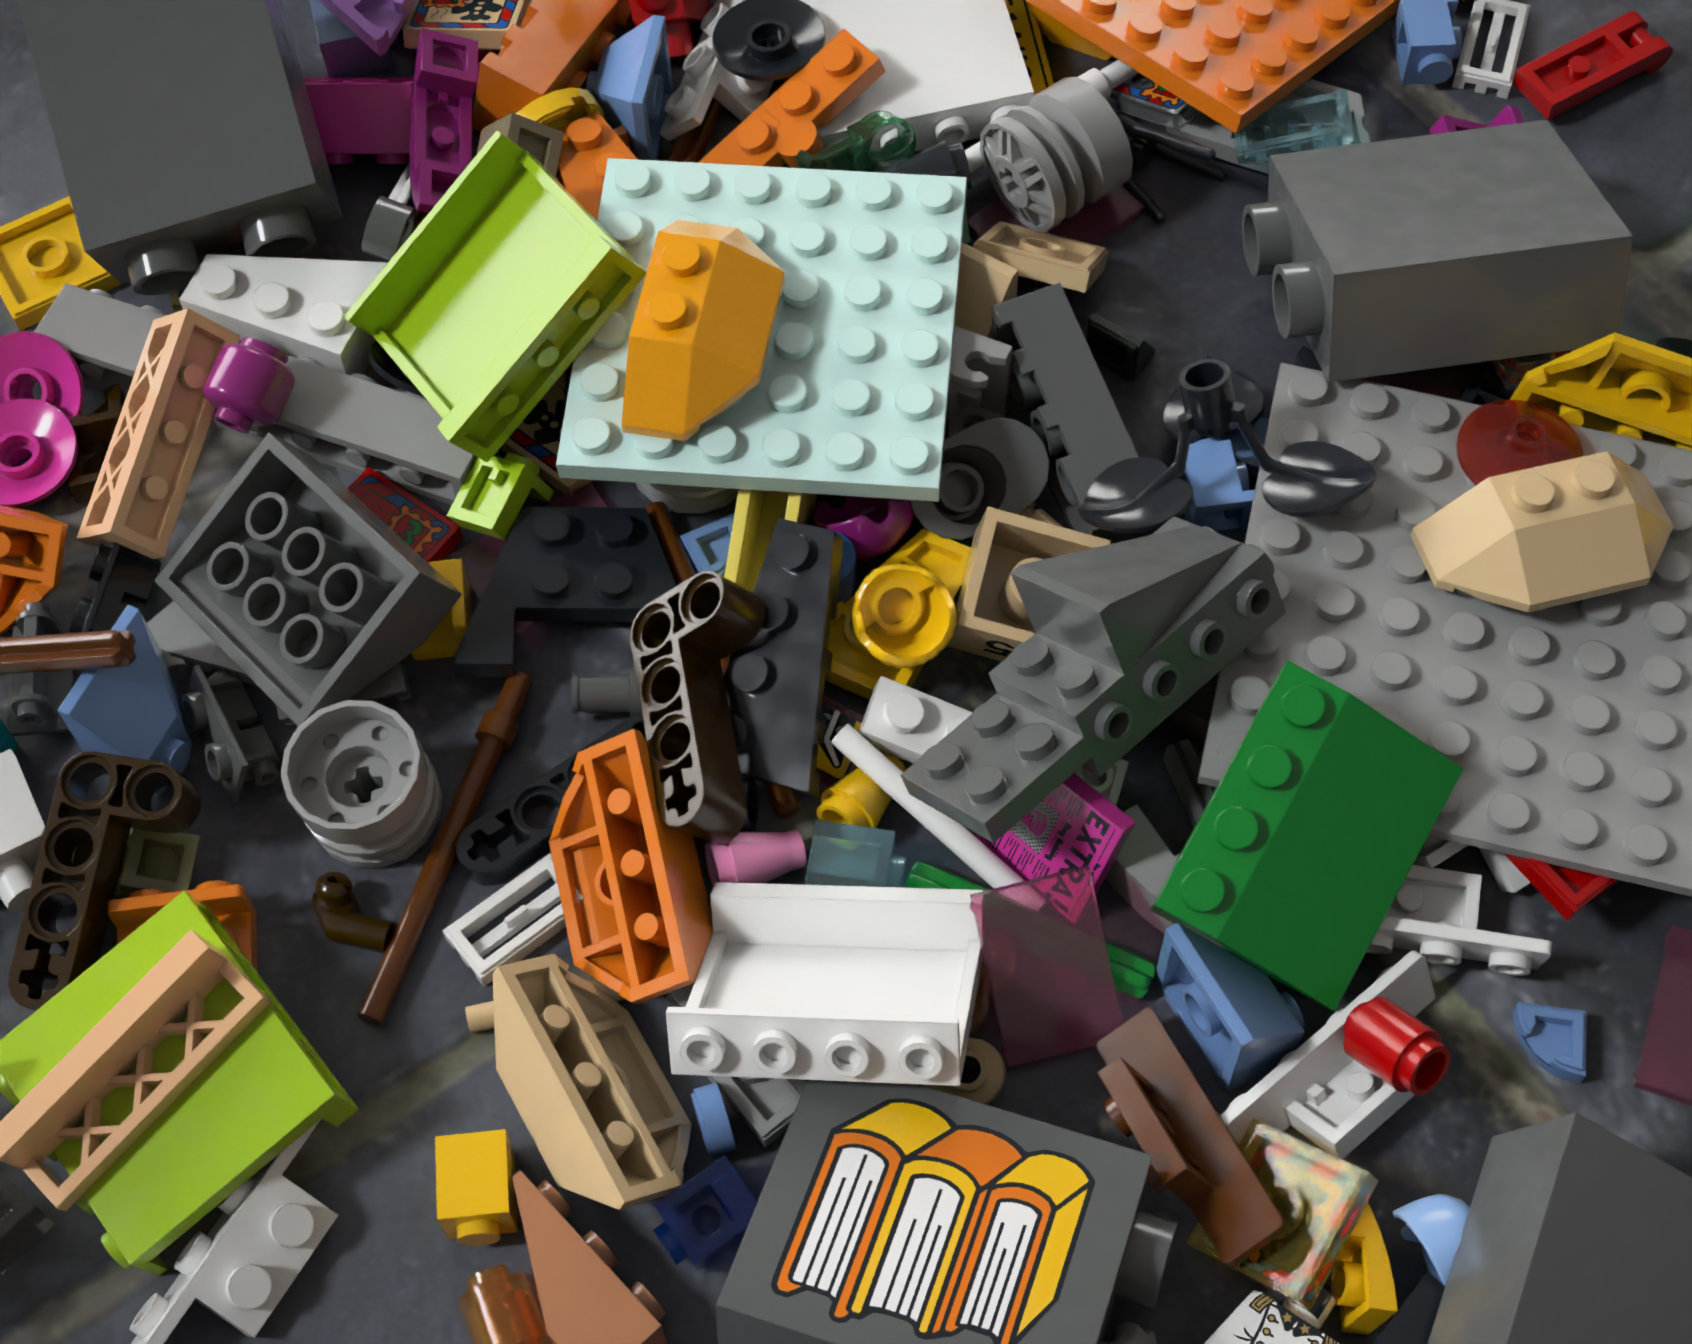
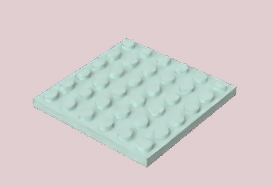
M608 158L597 222L646 272L658 231L676 220L739 228L785 272V282L760 383L725 411L699 426L700 430L688 440L679 441L622 431L628 341L644 284V277L573 361L556 460L559 478L939 502L967 177Z

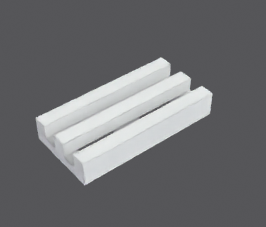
M1474 0L1452 85L1453 88L1463 90L1464 84L1467 82L1476 84L1474 90L1476 93L1485 94L1487 87L1498 89L1496 97L1508 98L1531 5L1510 0ZM1488 10L1493 11L1494 15L1480 69L1470 67L1483 11ZM1505 14L1516 16L1502 73L1493 72L1491 70Z
M551 853L443 930L447 942L453 949L457 950L461 959L468 968L470 967L473 970L476 978L484 987L493 981L492 974L497 966L520 961L566 927L562 904H560L483 960L485 955L561 901ZM550 878L556 882V884L530 903L520 906L509 914L501 924L472 945L467 940V938ZM576 889L577 901L580 903L584 897Z

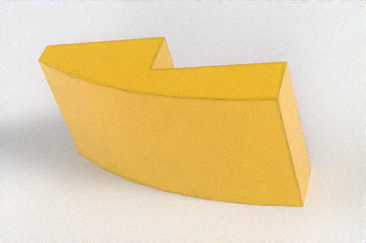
M1333 1165V1167L1352 1175L1347 1167ZM1319 1179L1315 1184H1320L1323 1192L1331 1193L1332 1200L1326 1207H1317L1314 1218H1325L1328 1229L1345 1196V1191ZM1363 1194L1329 1261L1337 1262L1332 1274L1331 1293L1336 1300V1305H1340L1341 1332L1369 1335L1397 1313L1398 1309L1395 1284L1384 1240L1372 1209ZM1310 1202L1304 1204L1306 1210H1309L1312 1206ZM1300 1215L1301 1225L1306 1220L1304 1215ZM1322 1239L1309 1242L1310 1259L1313 1258Z

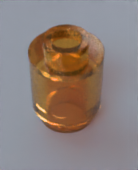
M498 1265L478 1272L467 1279L468 1291L457 1299V1303L472 1344H545L549 1340L524 1272L509 1273L506 1265Z

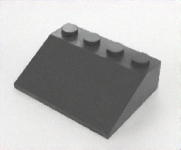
M269 432L154 580L297 726L319 709L349 700L422 646L462 595L313 456Z

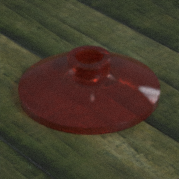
M1498 400L1478 407L1464 420L1456 441V452L1461 468L1475 485L1488 477L1583 456V449L1578 436L1562 417L1548 408L1523 400Z

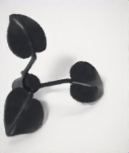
M1205 354L1201 360L1194 361L1181 370L1179 385L1170 397L1163 413L1166 432L1172 438L1178 440L1173 464L1167 468L1162 461L1148 457L1128 458L1108 467L1094 480L1089 487L1084 503L1077 511L1078 515L1085 522L1115 533L1131 534L1157 530L1173 516L1181 517L1188 510L1194 499L1192 486L1179 478L1186 469L1190 442H1196L1207 437L1216 440L1220 435H1234L1241 432L1262 469L1271 473L1262 484L1265 501L1274 510L1285 515L1303 518L1332 512L1368 491L1374 482L1377 481V475L1374 468L1361 457L1342 447L1325 442L1306 441L1294 443L1284 449L1279 461L1271 458L1252 427L1263 415L1265 409L1262 392L1247 379L1230 372V368L1225 362L1213 359L1208 354Z

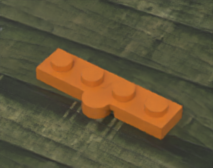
M843 29L813 56L800 71L789 78L698 163L783 167L786 164L791 168H804L811 165L820 157L824 147L823 139L817 128L826 127L886 72L880 59L847 30Z

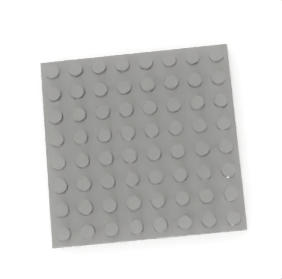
M1281 362L1264 442L1267 454L1274 460L1279 461L1284 449L1294 443L1306 441L1330 443L1342 447L1368 462L1376 472L1377 481L1374 482L1368 491L1332 512L1315 517L1301 518L1282 514L1274 510L1265 501L1262 484L1271 473L1264 471L1261 466L1259 467L1244 544H1252L1259 547L1271 559L1275 569L1273 576L1286 613L1219 671L1197 783L1213 787L1218 785L1277 674L1288 660L1352 694L1464 769L1428 836L1521 858H1532L1556 866L1692 897V450L1361 379L1328 382L1323 371ZM1605 451L1610 452L1647 476L1674 526L1647 585L1528 613L1480 600L1456 588L1453 592L1434 587L1410 537L1413 527L1488 477Z

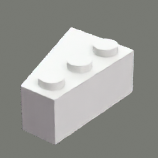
M207 254L179 298L183 310L187 308L240 335V340L244 337L254 338L292 357L307 356L317 360L326 368L348 375L354 373L364 374L370 364L369 354L371 346L376 339L369 333L349 323L344 316L388 262Z

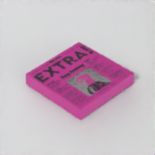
M1073 773L995 843L978 834L976 838L1043 896L1047 903L1069 921L1075 923L1087 913L1136 821Z

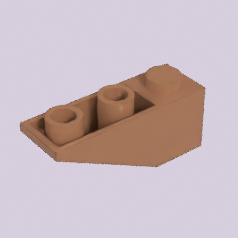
M521 1170L512 1177L545 1327L552 1344H667L664 1330L659 1323L666 1315V1312L653 1295L640 1282H636L630 1289L626 1287L611 1270L619 1263L615 1255L592 1230L584 1237H581L565 1220L572 1213V1210L548 1181L544 1180L535 1187Z

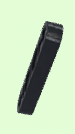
M642 712L627 718L580 751L631 729L640 731L644 736L645 729ZM577 753L470 823L460 833L456 842V853L465 875L471 881L483 886L500 884L551 851L549 840L554 824L546 829H534L524 822V817L527 811L538 803H550L560 809L562 799L576 773L572 769ZM514 823L516 832L524 842L523 844L518 846L514 836L511 835L509 837L506 828L508 824ZM486 842L492 849L497 847L500 857L493 862H489L484 856H478L476 848Z

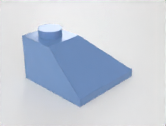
M653 15L605 47L598 71L591 70L587 80L586 89L595 97L604 111L605 121L612 129L620 126L625 128L631 152L638 160H658L663 140L660 131L668 114L665 112V105L674 93L665 16Z
M127 605L111 630L129 631L134 635L136 643L133 649L137 656L135 661L128 667L84 669L57 711L83 752L95 751L159 761L170 765L182 774L190 759L193 742L182 716L181 700L174 676L140 610ZM167 785L159 788L154 795L160 797Z
M1176 923L1166 928L1154 982L1226 1094L1273 1069L1286 1054L1299 1048L1305 1033L1303 1030L1305 1023L1300 1008L1286 991L1279 993L1267 974L1185 926Z

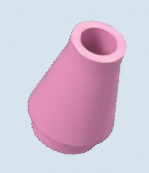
M797 829L787 832H739L728 843L717 845L707 842L704 847L705 863L712 888L715 882L765 884L786 873L805 868L807 862L803 839Z

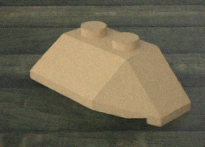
M1605 451L1488 477L1413 527L1410 537L1434 587L1453 592L1456 588L1480 600L1528 613L1647 585L1674 526L1647 476L1610 452Z
M555 954L497 966L492 974L496 1070L557 1186L618 1210L676 1193L683 1182L684 1172L682 1170L687 1156L692 1124L629 1011L593 983L569 972V965Z

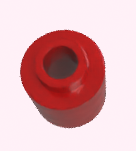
M1386 997L1374 998L1369 1002L1359 1004L1348 1015L1343 1029L1345 1053L1398 1092L1410 1091L1417 1096L1425 1095L1432 1091L1446 1075L1451 1061V1053L1443 1045L1441 1035Z

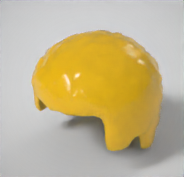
M885 564L882 567L873 569L864 578L854 594V603L851 608L854 633L858 641L875 658L887 666L901 669L925 664L942 652L954 636L957 625L955 602L946 585L935 574L925 568L910 564Z

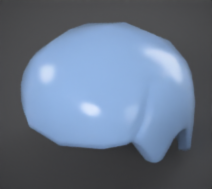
M1436 1194L1404 1205L1394 1210L1393 1215L1395 1219L1400 1218L1406 1223L1401 1229L1402 1237L1405 1240L1421 1243L1424 1261L1429 1273L1445 1287L1456 1251L1461 1242L1470 1206L1463 1200L1453 1196Z

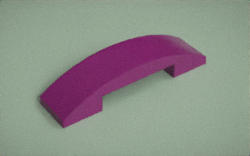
M422 28L419 35L410 117L409 165L411 191L417 211L429 213L472 161V97L478 83V41Z

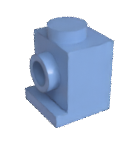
M1400 0L1392 38L1402 85L1446 83L1447 79L1451 77L1453 73L1452 59H1459L1462 49L1461 28L1459 25H1452L1458 0Z
M1207 438L1199 440L1194 444H1189L1186 469L1179 477L1188 482L1194 492V499L1188 510L1184 513L1185 521L1200 527L1207 526L1223 536L1247 533L1255 490H1249V477L1244 462L1236 463L1230 439L1212 440Z

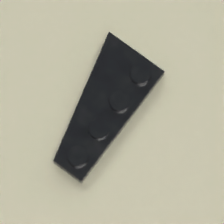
M778 518L753 593L763 601L765 619L757 636L747 645L731 654L724 675V683L741 775L818 798L821 777L816 772L818 743H824L826 716L822 714L825 678H830L833 654L828 650L830 621L836 619L844 539L833 530Z

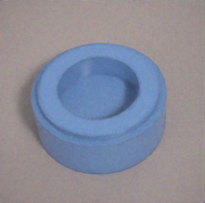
M717 1082L693 1089V1093L690 1095L708 1154H712L714 1157L736 1150L733 1133Z

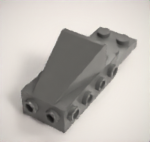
M1173 516L1149 536L1019 565L1011 572V576L1036 633L1026 642L1017 646L1006 659L988 673L997 693L987 702L977 707L967 719L940 742L930 747L919 760L900 775L909 794L990 842L995 843L1080 767L1098 776L1103 775L1286 613L1273 576L1275 569L1271 559L1262 549L1255 545L1243 544L1218 534L1207 526L1200 527Z

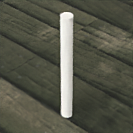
M846 724L831 741L832 745L1000 895L1036 911L1046 899L963 825L910 795L900 776L903 772L850 724Z

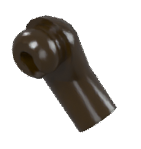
M328 872L320 876L315 884L316 892L312 896V906L325 936L335 943L384 954L396 928L395 922L362 915L356 897L351 891L352 882L345 874Z

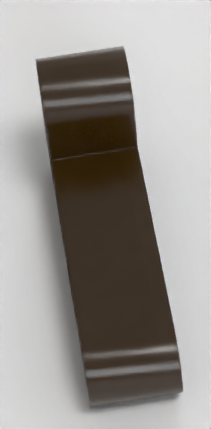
M705 570L693 575L646 604L633 620L630 630V644L657 808L661 820L668 826L709 843L721 845L735 838L744 826L747 816V802L720 660L744 647L757 636L765 619V606L762 599L755 593L714 571Z
M95 751L79 753L71 757L63 765L58 776L9 972L8 987L13 999L20 1006L37 1011L99 960L109 919L108 901L114 899L130 828L165 834L178 833L187 829L196 821L201 810L199 791L189 779L170 765L159 761ZM102 775H109V786L106 793L99 799L89 801L88 789L91 783ZM173 784L174 796L171 803L160 811L152 812L151 800L154 793L165 785ZM92 838L94 843L90 858L84 864L74 867L72 864V854L75 847L81 841ZM76 903L77 917L74 924L68 930L58 933L56 919L59 912L65 906ZM53 945L67 951L66 956L53 951L52 954H49L51 946ZM57 976L59 977L55 989L47 988L42 991L45 979L53 980Z

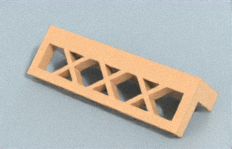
M189 308L153 320L76 540L91 547L116 542L151 559L165 557L215 411V407L204 397L203 386L219 351L227 344L238 343L240 335Z
M190 930L0 1121V1161L22 1169L57 1209L66 1212L271 1001L217 946L193 930ZM226 978L244 999L223 1020L203 1021L205 997ZM187 1016V1022L180 1023ZM202 1034H208L202 1041ZM186 1035L184 1060L172 1072L152 1073L154 1049L167 1036ZM136 1068V1074L129 1075ZM151 1086H157L151 1093ZM135 1087L133 1112L120 1125L101 1126L103 1101L115 1088ZM84 1121V1127H78ZM100 1138H106L99 1146ZM83 1139L81 1164L61 1184L43 1162L64 1140Z

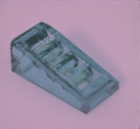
M1347 89L1275 104L1238 133H1234L1236 155L1239 164L1269 163V155L1356 144ZM1300 129H1311V130H1310V131L1301 132ZM1253 130H1264L1265 140L1254 142ZM1277 130H1287L1288 135L1277 137Z

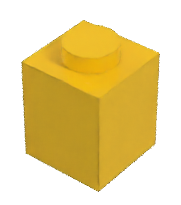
M506 1129L435 1136L437 1220L448 1240L457 1239L459 1244L465 1246H485L498 1242L500 1234L519 1232L517 1197L512 1179L516 1174L515 1149Z

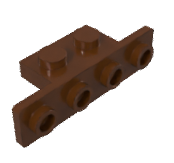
M1149 1007L1144 1008L1098 1041L1097 1050L1107 1066L1097 1073L1111 1095L1109 1099L1103 1102L1107 1113L1127 1138L1134 1134L1144 1153L1153 1155L1148 1175L1149 1183L1160 1194L1169 1189L1191 1207L1222 1261L1230 1267H1234L1287 1230V1222L1158 1014Z

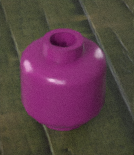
M244 337L241 344L230 343L225 345L219 351L203 386L204 397L217 409L214 419L228 428L246 434L249 433L252 425L270 427L276 424L296 380L294 373L286 365L289 360L288 356L279 349L250 337Z

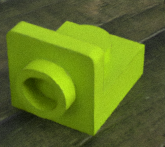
M508 452L505 458L493 456L489 462L476 457L446 516L459 527L505 540L526 498L530 497L549 502L554 490L537 476L540 468L523 456Z

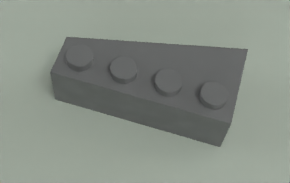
M1060 282L993 305L991 339L1012 346L1008 413L1011 419H1015L1032 428L1043 441L1049 459L1046 485L1069 528L1110 540V544L1152 535L1157 530L1131 534L1103 530L1085 522L1078 515L1077 509L1084 503L1089 487L1103 471L1122 460L1139 457L1134 442L1124 426Z

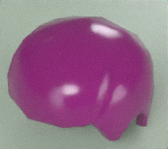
M846 496L845 502L839 508L831 507L828 502H819L813 514L812 522L816 527L833 530L846 536L854 546L856 560L866 562L888 552L902 539L912 523L913 511L909 500Z

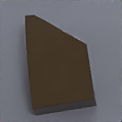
M120 384L110 385L103 391L106 401L91 415L82 416L77 414L70 420L78 441L76 462L69 475V487L76 503L90 501L125 402Z

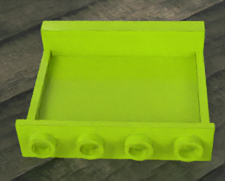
M496 130L345 314L344 318L349 323L372 335L443 418L437 428L450 443L489 462L645 277L647 272L533 155Z
M185 890L0 1040V1092L15 1107L190 930H193L217 946L271 1001L75 1202L87 1214H96L107 1231L101 1236L102 1244L120 1266L125 1269L134 1266L159 1276L168 1269L159 1254L320 1119L338 1127L358 1110L356 1104L213 911ZM226 978L205 997L203 1021L223 1020L244 999ZM187 1016L180 1023L187 1022ZM202 1034V1041L208 1034ZM186 1035L167 1036L154 1049L152 1073L172 1072L184 1060ZM136 1068L129 1075H135ZM151 1086V1093L157 1086ZM135 1087L115 1088L103 1101L101 1126L120 1125L133 1112ZM84 1121L78 1127H84ZM100 1138L99 1146L106 1138ZM83 1139L64 1140L48 1158L54 1162L59 1160L70 1176L81 1164Z

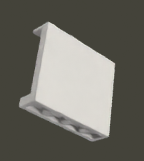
M800 0L815 9L822 18L825 27V45L845 29L880 59L886 71L826 127L817 128L823 139L824 147L820 157L816 162L812 163L814 169L841 170L849 168L854 164L877 159L903 157L911 152L928 149L944 140L948 145L978 139L986 124L998 117H1005L1016 106H1028L1034 97V90L1005 0Z
M715 882L710 895L713 934L686 1007H668L666 1010L671 1074L960 1086L985 951L983 890Z

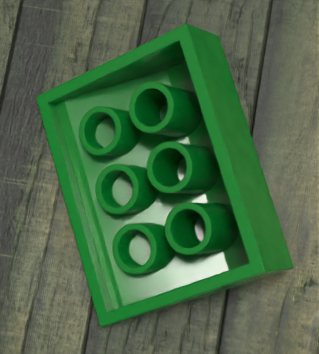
M1287 660L1277 674L1155 898L1150 911L1174 924L1179 923L1275 980L1335 1011L1464 769L1352 694Z

